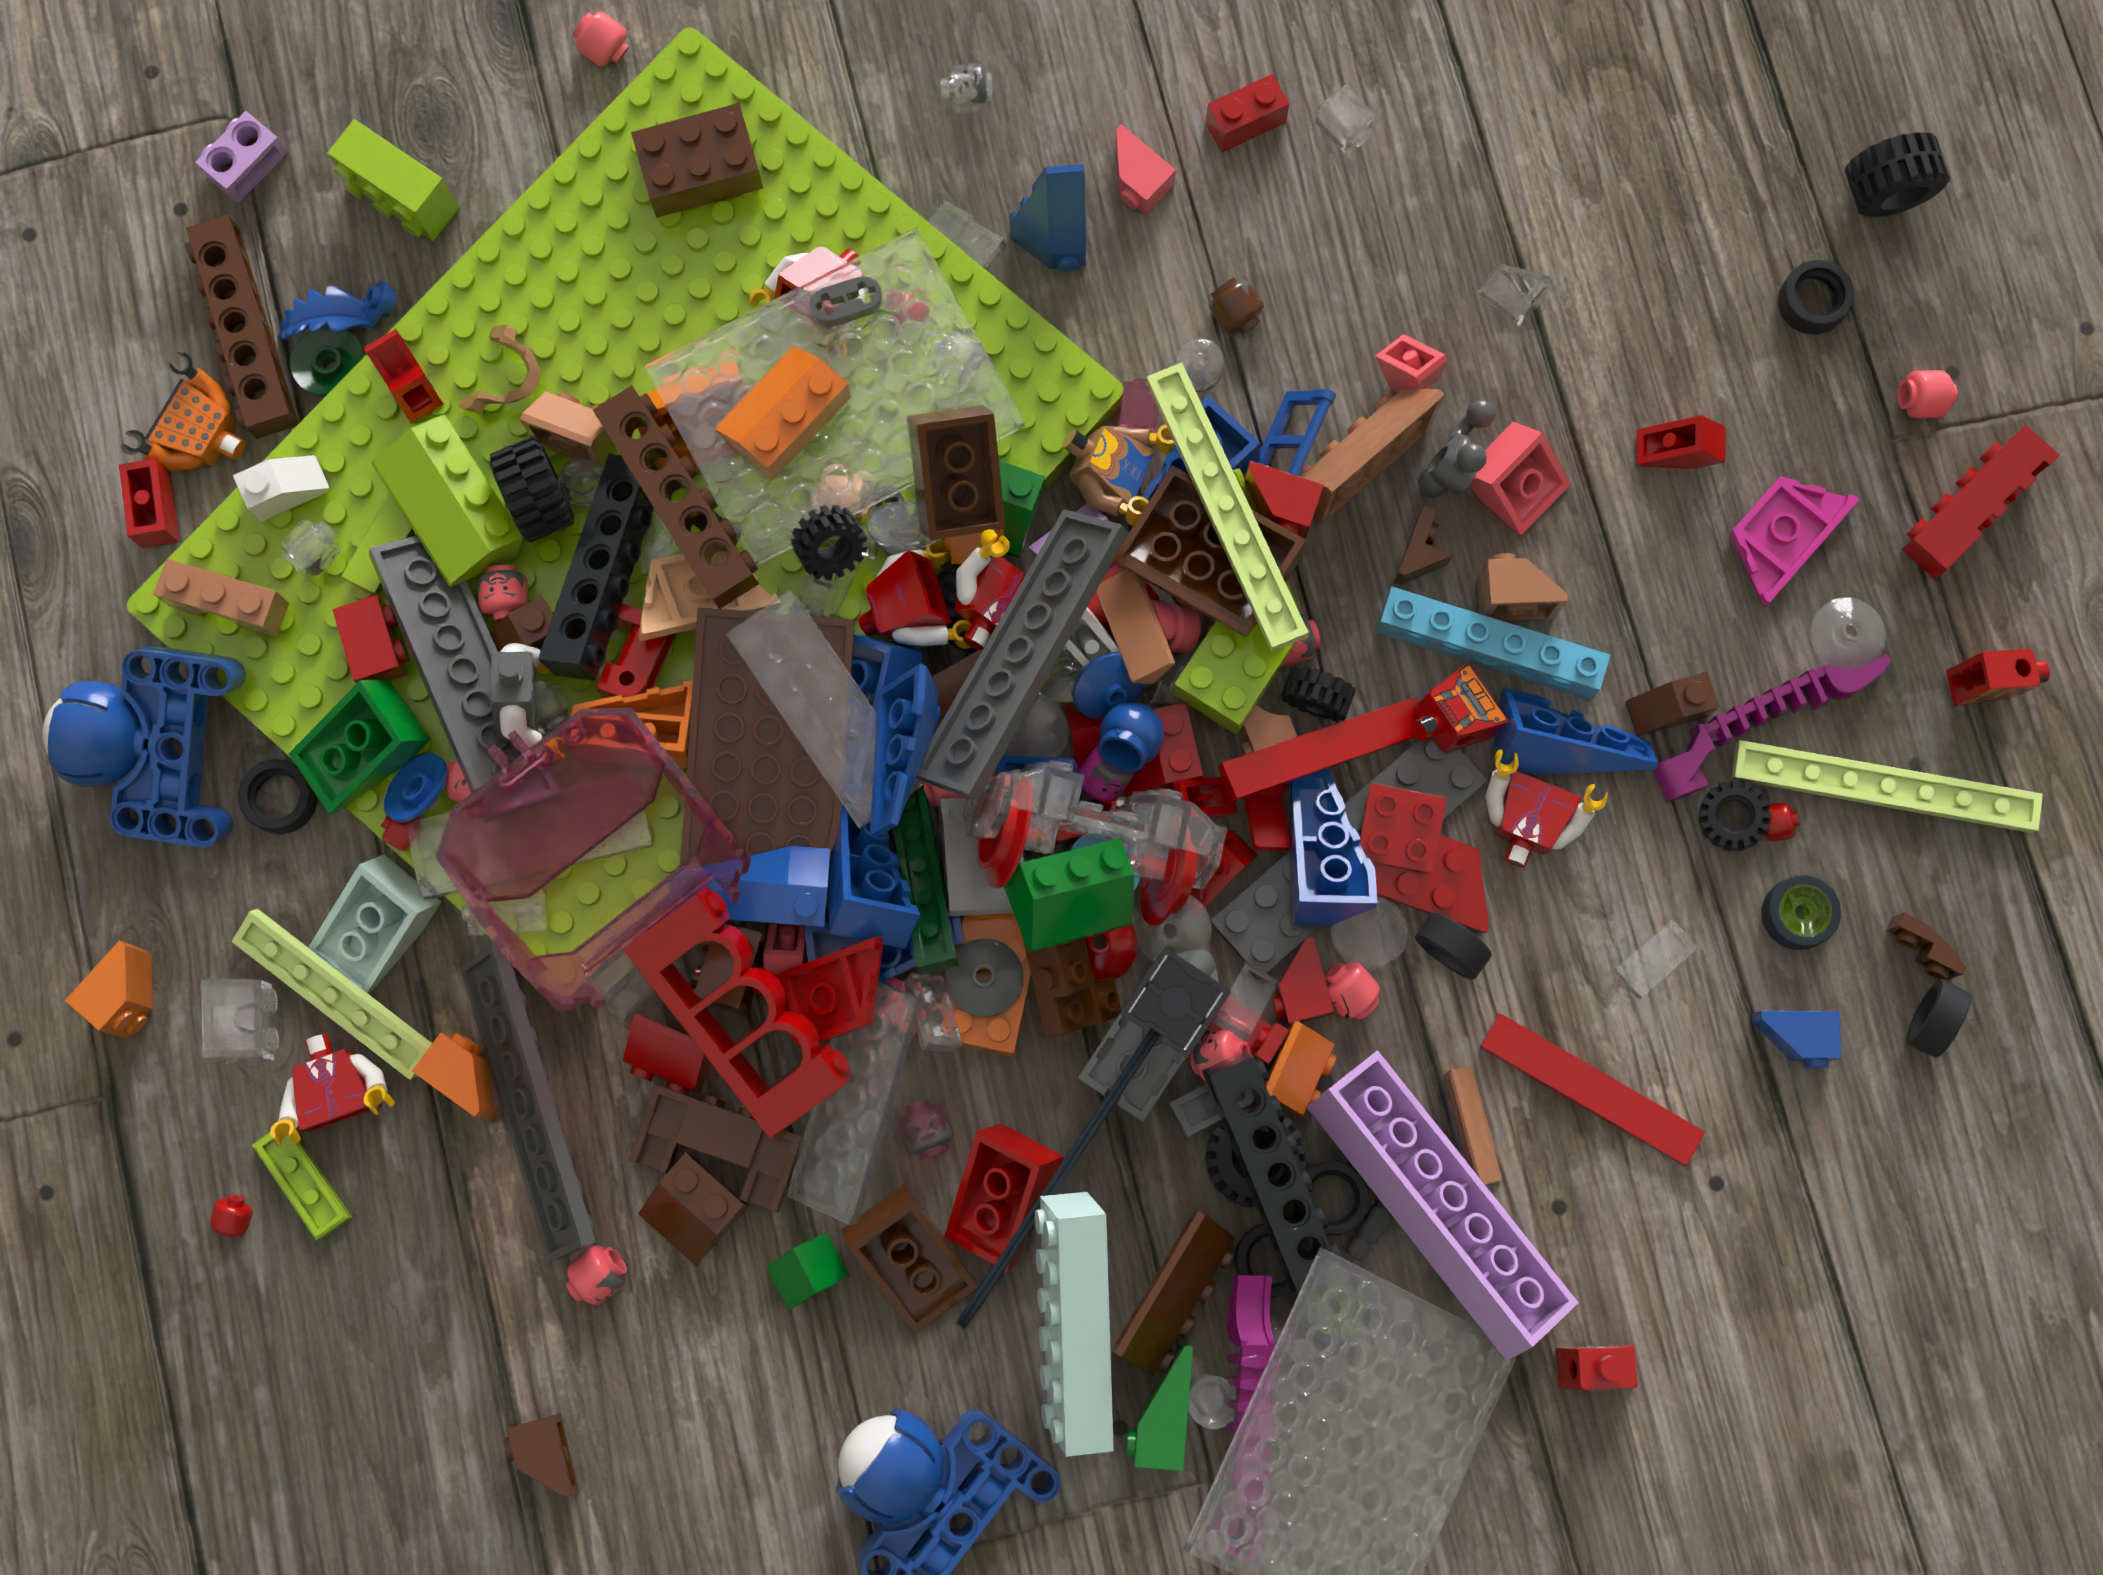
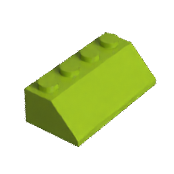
M445 414L411 427L372 461V466L450 588L485 573L488 567L503 565L517 559L523 536Z

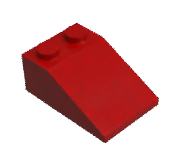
M1002 1123L976 1131L944 1237L995 1265L1062 1164L1065 1156ZM1034 1227L1005 1269L1006 1272L1013 1268Z

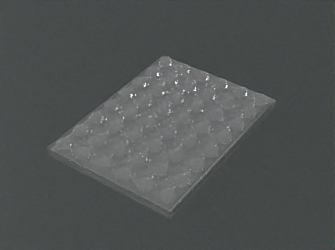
M917 228L644 366L724 517L727 518L738 535L737 541L743 551L745 549L748 551L756 565L792 548L791 539L795 538L792 534L794 527L801 529L798 521L802 517L809 520L811 517L808 512L814 509L816 514L821 513L820 506L827 505L831 511L833 505H839L841 510L845 507L851 514L856 515L914 485L907 416L984 405L994 413L997 441L1025 427V421ZM861 276L872 277L879 283L883 301L877 312L834 327L821 326L812 317L810 309L811 297L821 288ZM866 288L860 289L859 297L855 299L861 298L864 304L871 302L870 295L874 293H868ZM829 300L823 301V308L820 310H824L827 315L833 314V307L836 305H831ZM793 346H796L820 358L849 385L851 399L777 477L771 481L723 439L714 428Z
M1319 1248L1183 1550L1234 1575H1422L1517 1356L1506 1361L1479 1327L1326 1249Z

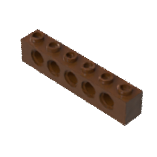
M229 214L186 227L190 242L185 243V248L191 262L197 264L199 275L195 276V281L203 297L206 296L209 307L205 308V315L210 327L213 330H217L219 340L215 341V348L222 363H227L229 374L225 375V381L231 395H236L239 407L235 408V414L242 429L247 428L256 439L296 427L299 422L239 227ZM225 257L221 265L213 267L216 260ZM235 290L231 298L223 300L224 295L228 291ZM245 323L241 331L233 333L236 325ZM256 356L253 363L248 366H242L247 357ZM266 389L261 398L252 400L257 390Z
M631 385L593 409L608 436L719 609L723 608L759 585L753 575L758 570L757 565L746 549L739 553L732 541L739 538L727 518L719 521L714 514L713 509L718 507L717 502L706 486L699 490L693 478L699 474L686 455L679 458L673 447L679 443L667 424L659 427L653 416L658 414L659 411L648 394L645 393L639 396ZM641 426L648 427L643 437L632 439L635 429ZM660 457L668 458L666 465L662 469L651 470V466L656 459ZM677 489H687L684 499L678 502L671 501V496ZM701 519L708 521L706 528L702 532L691 533V527L696 521ZM716 552H728L727 558L722 564L711 565V558Z

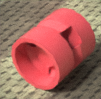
M1151 600L1171 653L1188 654L1198 643L1201 633V621L1197 610L1189 605Z

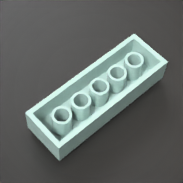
M1088 1192L1040 1196V1210H1035V1227L1037 1234H1041L1042 1249L1036 1250V1264L1039 1274L1043 1273V1288H1038L1037 1291L1038 1307L1041 1313L1044 1312V1327H1039V1344L1041 1351H1045L1046 1365L1040 1367L1041 1385L1043 1390H1047V1404H1042L1041 1407L1043 1426L1045 1429L1049 1428L1053 1443H1058L1066 1457L1114 1451L1106 1213Z

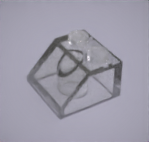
M201 979L203 1058L224 1064L274 1061L273 1051L278 1049L279 1037L277 1029L273 1027L272 1012L277 1011L278 999L275 989H272V984L255 979Z

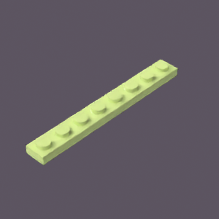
M1181 362L1147 376V385L1271 652L1307 638L1309 632L1183 363Z
M1739 740L1735 746L1731 780H1739L1741 782L2029 833L2039 831L2042 793Z

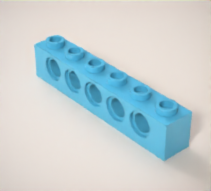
M1392 586L1385 599L1375 633L1589 700H1592L1601 690L1610 659V654Z

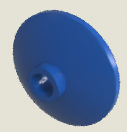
M1109 653L1094 659L1082 669L1073 686V700L1079 711L1085 716L1093 719H1104L1109 710L1116 705L1136 703L1144 690L1145 684L1133 683L1130 680L1120 653Z
M426 753L415 757L404 765L395 775L386 791L384 810L387 816L396 822H408L430 808L436 802L446 782L447 765L445 761L437 754Z

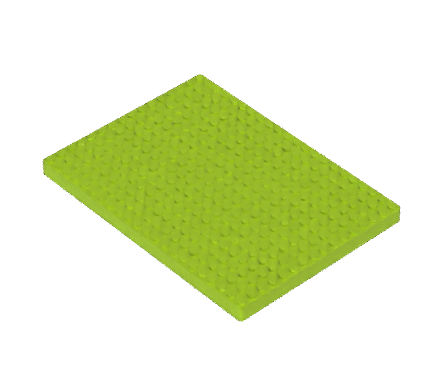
M688 27L683 29L389 331L397 329L442 400L443 405L415 422L410 423L382 376L366 354L262 461L314 455L320 464L331 491L261 522L247 509L237 487L168 558L278 592L289 602L277 638L240 628L235 623L216 615L206 613L205 617L166 605L153 595L165 562L129 598L127 609L171 649L237 659L245 669V682L239 689L222 696L289 756L294 747L357 684L353 681L332 609L375 596L345 581L341 575L389 494L388 489L372 466V461L411 427L445 414L513 520L492 473L490 454L530 437L521 423L520 417L545 391L557 396L559 392L567 393L580 401V405L592 409L594 405L599 406L631 385L640 396L735 361L746 391L749 393L793 346H796L820 358L849 385L851 399L773 481L767 478L740 453L696 469L699 475L694 477L693 480L699 490L705 486L708 488L718 504V507L713 510L721 517L727 518L729 523L742 534L735 547L739 553L746 549L758 567L754 574L758 577L759 585L771 596L775 593L780 597L782 604L779 610L767 613L854 619V632L866 635L858 624V617L871 609L866 594V587L876 578L888 558L880 545L871 505L868 516L862 518L859 523L867 537L865 542L868 546L867 552H861L864 557L861 563L853 562L856 568L852 572L848 568L843 570L845 576L838 578L837 574L833 573L832 580H826L823 575L820 580L814 578L812 574L809 575L805 571L791 545V539L795 538L792 534L794 527L801 529L798 521L802 517L806 520L811 518L808 512L813 510L811 505L812 493L814 489H818L824 478L828 476L857 478L864 487L868 488L870 497L881 487L890 486L899 490L904 498L913 530L914 549L920 548L923 551L926 550V545L930 540L920 531L919 524L912 520L917 502L907 416L984 405L994 413L999 460L1044 475L1046 492L1077 458L1062 447L1067 435L1076 429L1087 437L1102 426H1106L1122 408L1124 388L1117 378L698 30ZM740 103L764 189L656 218L631 132ZM817 247H825L839 256L844 250L851 249L861 259V266L858 270L862 272L863 276L872 277L879 283L883 300L881 307L877 312L863 317L854 340L849 339L847 344L849 360L846 364L842 366L839 364L840 358L844 353L842 348H835L831 352L829 360L825 352L828 343L837 340L839 334L835 333L833 337L827 335L776 301L774 296L775 310L769 316L764 317L760 314V309L765 305L767 299L759 301L755 308L750 304L749 297L751 293L757 289L764 290L766 288L765 281L786 256L810 253ZM864 288L865 303L871 302L870 295L874 293H868L866 288ZM906 292H910L924 301L927 305L926 311L928 312L917 330H913L911 333H903L888 321L891 310L887 307L895 296L900 298ZM507 325L517 330L515 340L531 349L540 368L539 385L530 396L517 402L487 404L481 414L460 408L458 405L462 398L476 395L477 391L492 396L504 397L509 391L521 388L527 375V367L524 361L512 349L506 348L504 345L489 338L491 329L495 326ZM971 351L982 354L984 360L976 379L965 388L954 387L953 385L960 386V378H963L962 380L967 378V380L962 381L963 383L973 380L972 367L975 366L976 359ZM963 356L960 364L958 365L959 357ZM638 428L634 430L632 439L641 438ZM614 446V449L611 454L620 455L619 451ZM544 448L572 508L574 524L531 543L523 537L517 559L503 565L515 566L518 572L527 577L529 602L542 595L554 613L603 470ZM677 489L672 494L671 501H681L686 496L687 489ZM890 498L882 499L883 505L877 508H884L888 519L895 518L893 506L898 504V502L892 503ZM655 509L652 512V523L646 530L641 545L640 558L635 563L629 581L628 594L622 602L625 605L640 610L643 608L650 561L682 553ZM692 525L691 533L702 532L695 525ZM897 527L890 528L892 541L887 542V544H894L896 549L902 548V542L908 538H901ZM841 536L828 538L819 546L818 550L831 547ZM947 551V552H949V555H950V563H949V564H951V554H950V551ZM332 553V556L335 555V559H331V557L327 554ZM314 555H317L316 561L322 558L320 567H327L316 576L311 575L300 566ZM934 567L936 574L939 575L942 571L941 568ZM485 573L467 580L478 608L477 581ZM382 588L378 597L386 605H389L390 603ZM481 613L490 633L498 624L494 623L493 617H488ZM399 625L393 627L397 641L402 639L405 644L409 661L404 663L408 675L391 680L390 682L431 739L412 759L422 754L434 753L440 756L446 764L449 761L455 762V754ZM616 628L612 632L606 649V660L604 665L600 667L596 681L559 677L553 673L541 674L536 667V716L545 717L536 719V729L543 732L549 724H555L550 727H556L563 722L558 728L550 729L549 727V730L552 732H560L565 723L561 721L556 724V722L560 719L568 720L571 718V705L602 699L596 689L598 681L607 662L616 665L630 631ZM696 629L677 633L654 688L659 687V690L676 687L683 685L684 681L693 680ZM876 632L875 634L871 635L873 637L896 642L891 638L881 635L879 632ZM218 668L216 673L217 679L222 685H226L227 675L225 671ZM568 728L558 733L564 739V745L557 748L560 752L564 753V756L547 762L560 791L558 799L484 822L477 808L450 800L446 793L445 784L436 802L418 816L422 819L423 829L412 848L400 851L389 844L387 845L496 943L505 941L508 953L553 995L569 1005H576L588 995L625 954L623 949L643 934L667 908L670 875L680 873L687 768L574 758L567 743ZM399 770L345 806L380 839H382V834L385 831L381 824L387 816L384 810L385 794Z

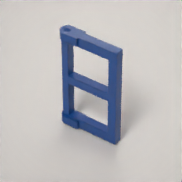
M1328 389L1287 391L1261 448L1260 460L1257 463L1268 466L1276 448H1299L1288 471L1290 474L1299 476L1328 409L1336 398V394ZM1295 405H1318L1305 435H1282Z

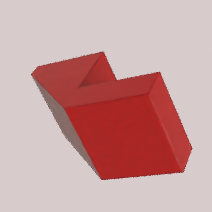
M397 329L364 347L366 354L382 376L410 423L415 422L443 405L442 400Z

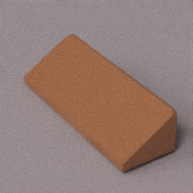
M1125 570L1100 583L1096 592L1119 652L1122 655L1130 680L1133 683L1154 684L1175 664V661L1142 578Z
M1471 1067L1452 1069L1446 1072L1444 1077L1466 1162L1484 1184L1498 1182L1501 1180V1173L1474 1070Z

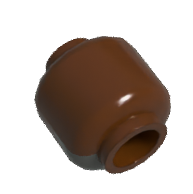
M1233 277L1210 294L1213 300L1209 305V309L1225 332L1233 333L1239 329L1244 335L1261 322L1257 316L1262 312L1264 304L1247 280H1239L1237 282Z

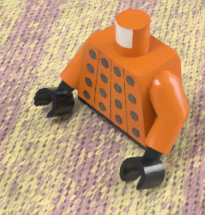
M177 352L178 355L186 360V368L179 371L169 362L168 367L174 374H184L187 376V381L179 380L146 437L137 430H129L125 433L136 438L138 447L134 449L126 444H121L122 451L129 455L140 452L146 460L156 458L170 471L191 470L198 468L200 465L212 467L217 462L221 453L233 460H237L243 454L246 442L233 435L238 423L231 416L233 407L221 385L200 368L194 369L192 367L193 362L188 354Z

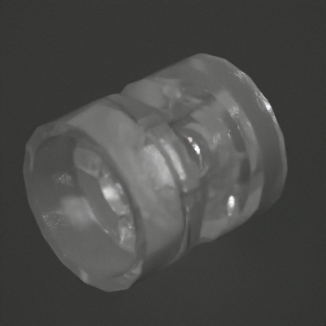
M1205 1374L1198 1376L1190 1383L1189 1415L1204 1428L1218 1429L1227 1426V1423L1232 1422L1235 1418V1410L1228 1408V1401L1236 1399V1389L1234 1386L1228 1385V1381L1219 1375Z

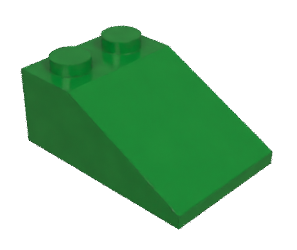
M360 680L294 747L289 756L327 812L335 814L406 765L431 739L390 680Z
M1181 1344L1172 1361L1135 1420V1430L1127 1429L1125 1454L1127 1457H1132L1134 1467L1174 1471L1184 1470L1193 1346Z

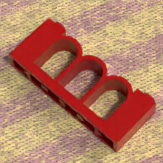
M706 885L637 937L623 950L767 1136L772 1138L843 1087L852 1073L849 1071L850 1067L847 1059L840 1051L833 1050L829 1043L820 1048L819 1034L809 1019L793 1011L783 1012L786 1005V995L780 980L770 971L759 967L749 968L752 961V951L746 936L736 927L725 924L730 918V915L727 913V905L718 893L711 892ZM703 941H715L729 950L734 963L733 973L730 978L700 999L672 962ZM737 986L756 988L764 995L768 1003L767 1019L734 1043L707 1009V1006ZM773 1030H783L791 1033L798 1039L802 1047L803 1058L800 1064L767 1086L741 1051L764 1034Z

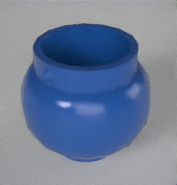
M1139 702L1121 703L1111 708L1101 722L1098 752L1101 758L1113 768L1123 772H1136L1141 770L1145 763L1152 761L1161 750L1164 743V726L1150 706Z

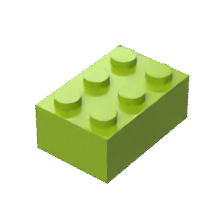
M353 119L327 152L335 165L333 171L345 181L343 187L358 199H361L364 195L373 201L371 205L386 218H390L392 215L402 221L401 226L416 238H419L422 234L433 242L459 209L442 177L355 119Z
M1216 621L1175 682L1172 695L1237 735L1297 642L1271 652L1258 622L1246 638Z

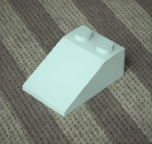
M383 854L358 865L308 948L366 993L370 994L424 931L441 901Z

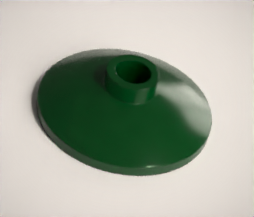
M325 326L316 332L309 331L299 339L291 353L290 369L292 376L305 391L314 395L326 396L364 357L363 349L357 338L348 330L337 332ZM336 362L331 369L326 370L328 364Z

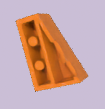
M693 680L684 681L683 685L661 690H659V687L646 689L647 693L629 697L617 695L573 705L567 743L574 758L687 768Z

